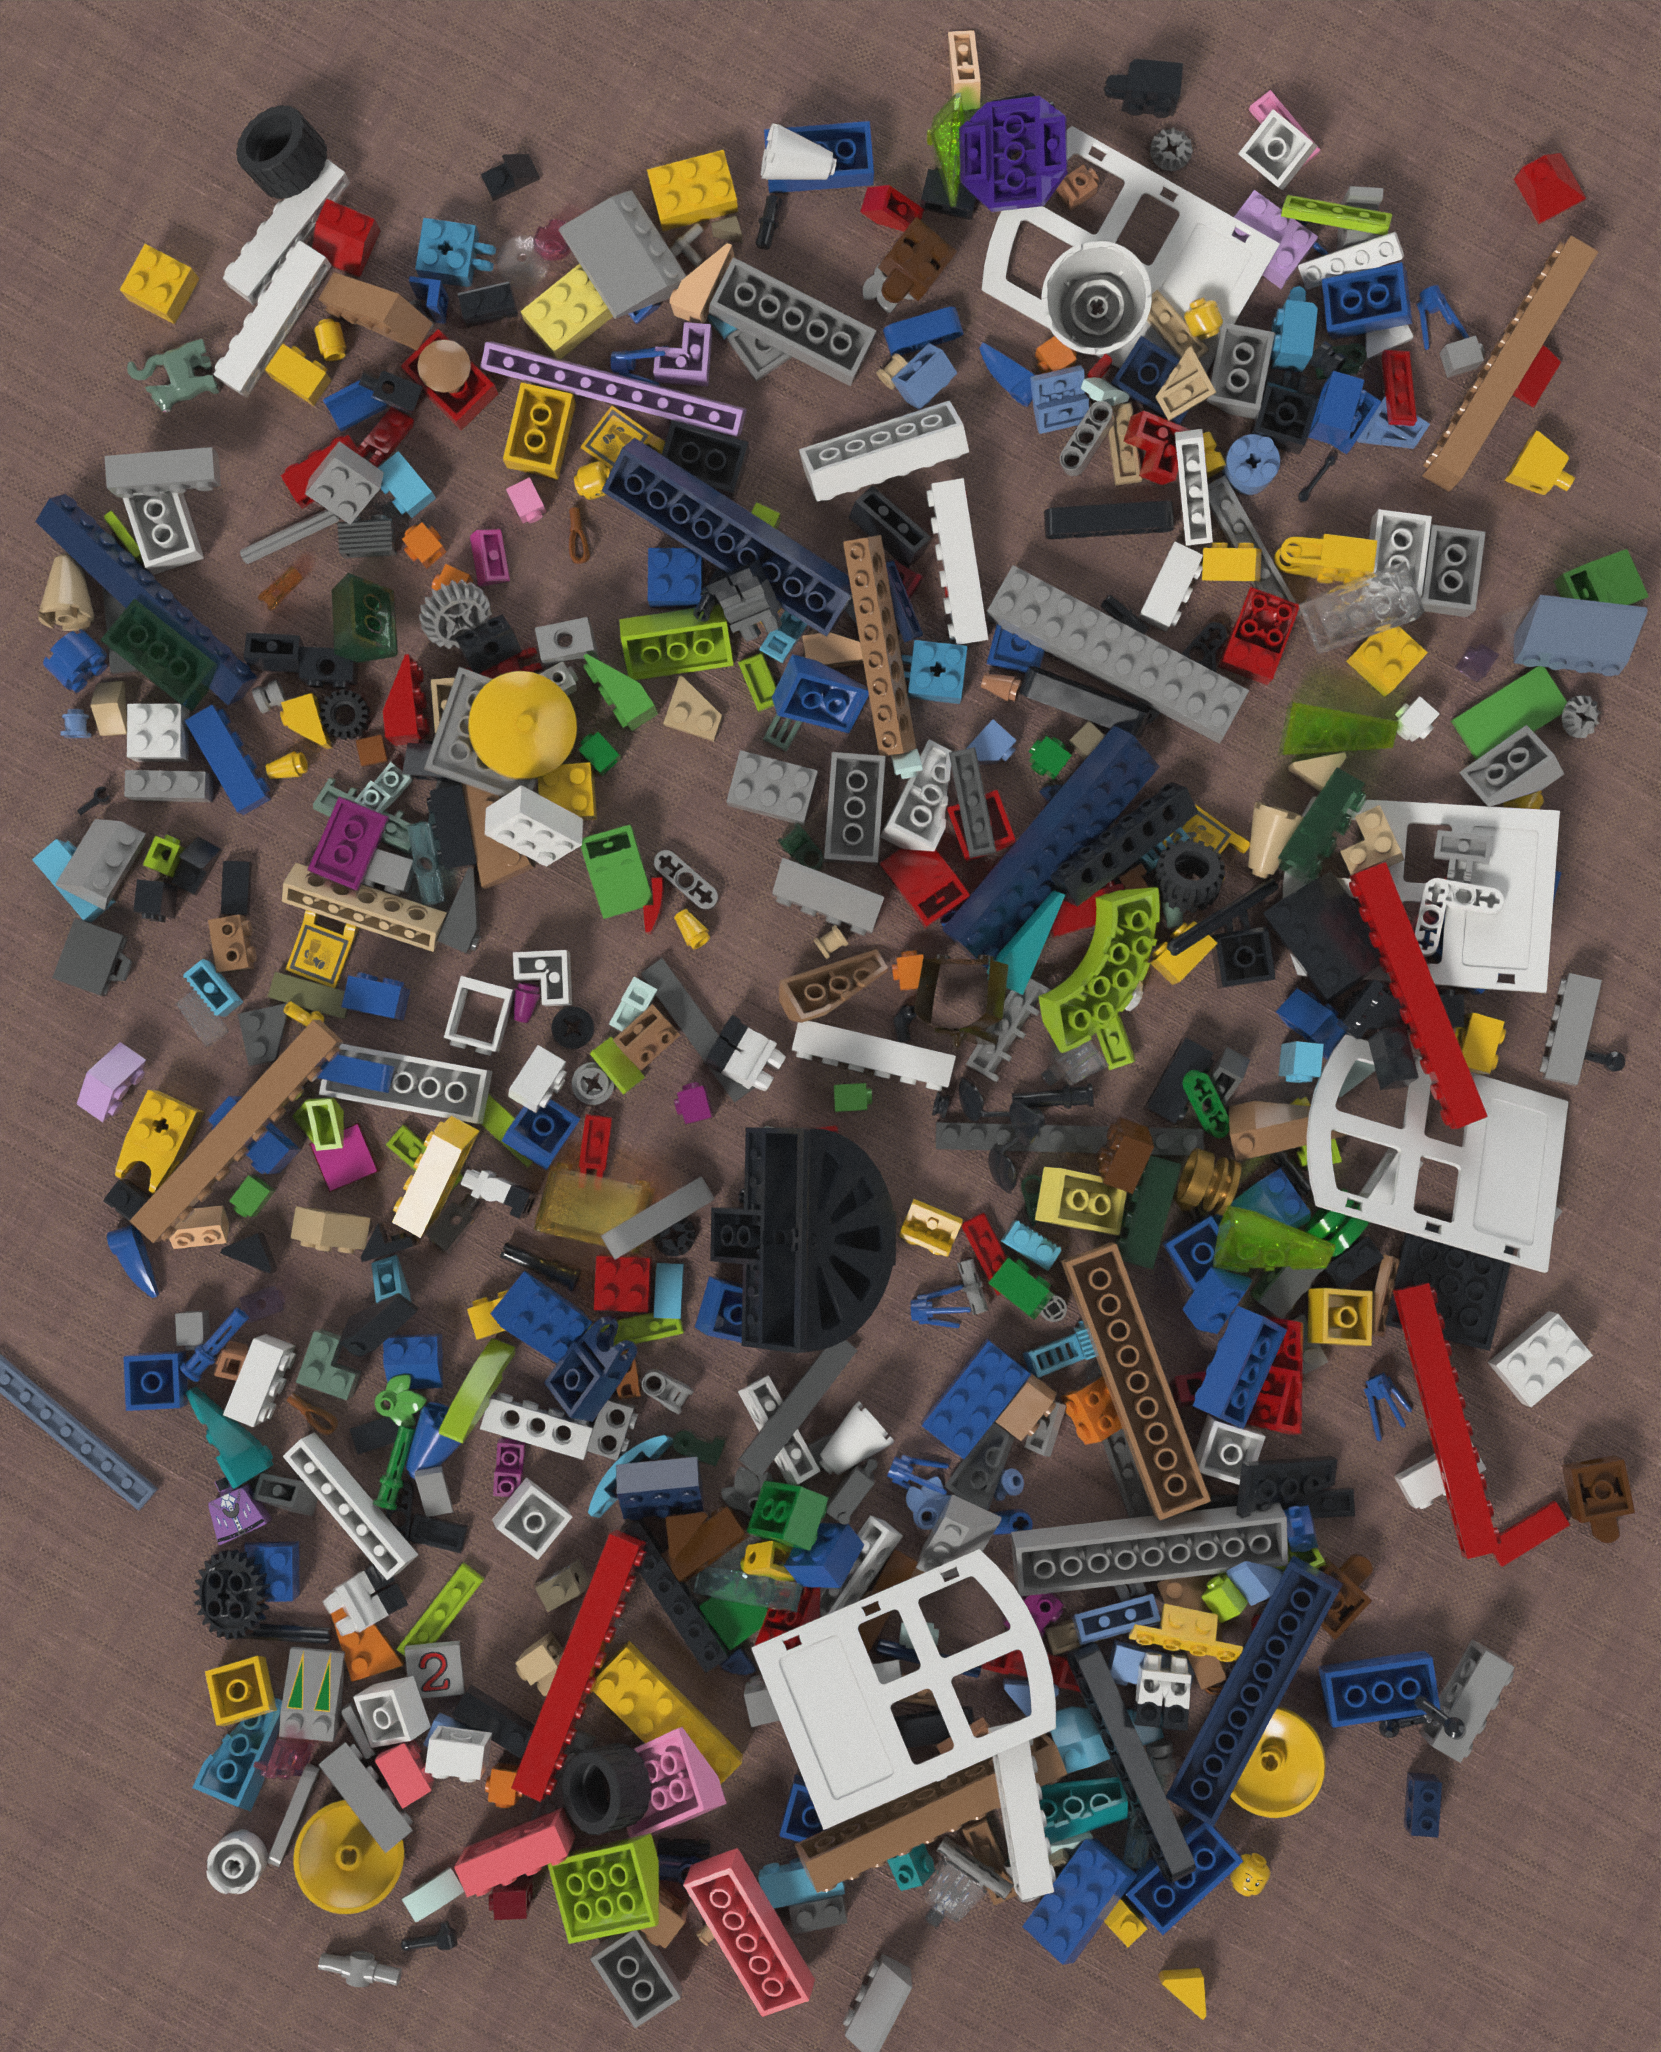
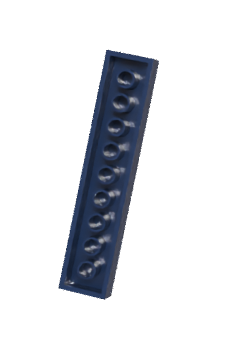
M633 438L621 449L604 484L603 493L725 572L737 570L739 567L759 559L775 593L776 600H779L782 608L826 637L829 635L852 599L848 575L638 439Z
M1116 726L1112 727L943 927L942 930L971 959H978V955H990L996 960L1000 951L1049 894L1057 889L1050 875L1057 871L1062 863L1070 861L1083 847L1089 846L1096 841L1099 835L1109 828L1160 766L1134 735ZM982 965L988 970L989 965Z
M1295 1556L1292 1557L1166 1795L1168 1800L1214 1827L1343 1583Z

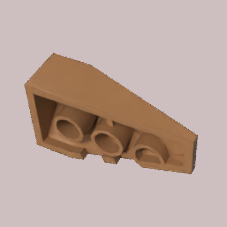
M877 949L780 980L779 1002L789 1020L803 1023L828 1014L886 973L888 967Z
M1251 1101L1229 1106L1230 1138L1236 1161L1307 1145V1127L1311 1106L1265 1101ZM1331 1131V1139L1347 1136L1344 1133Z
M1210 1574L1166 1579L1156 1584L1164 1604L1214 1614L1201 1597L1208 1588L1206 1584L1211 1580ZM1218 1620L1216 1641L1223 1642L1221 1623ZM1184 1650L1201 1690L1227 1680L1224 1661H1220L1217 1657L1210 1655L1195 1656L1190 1651Z

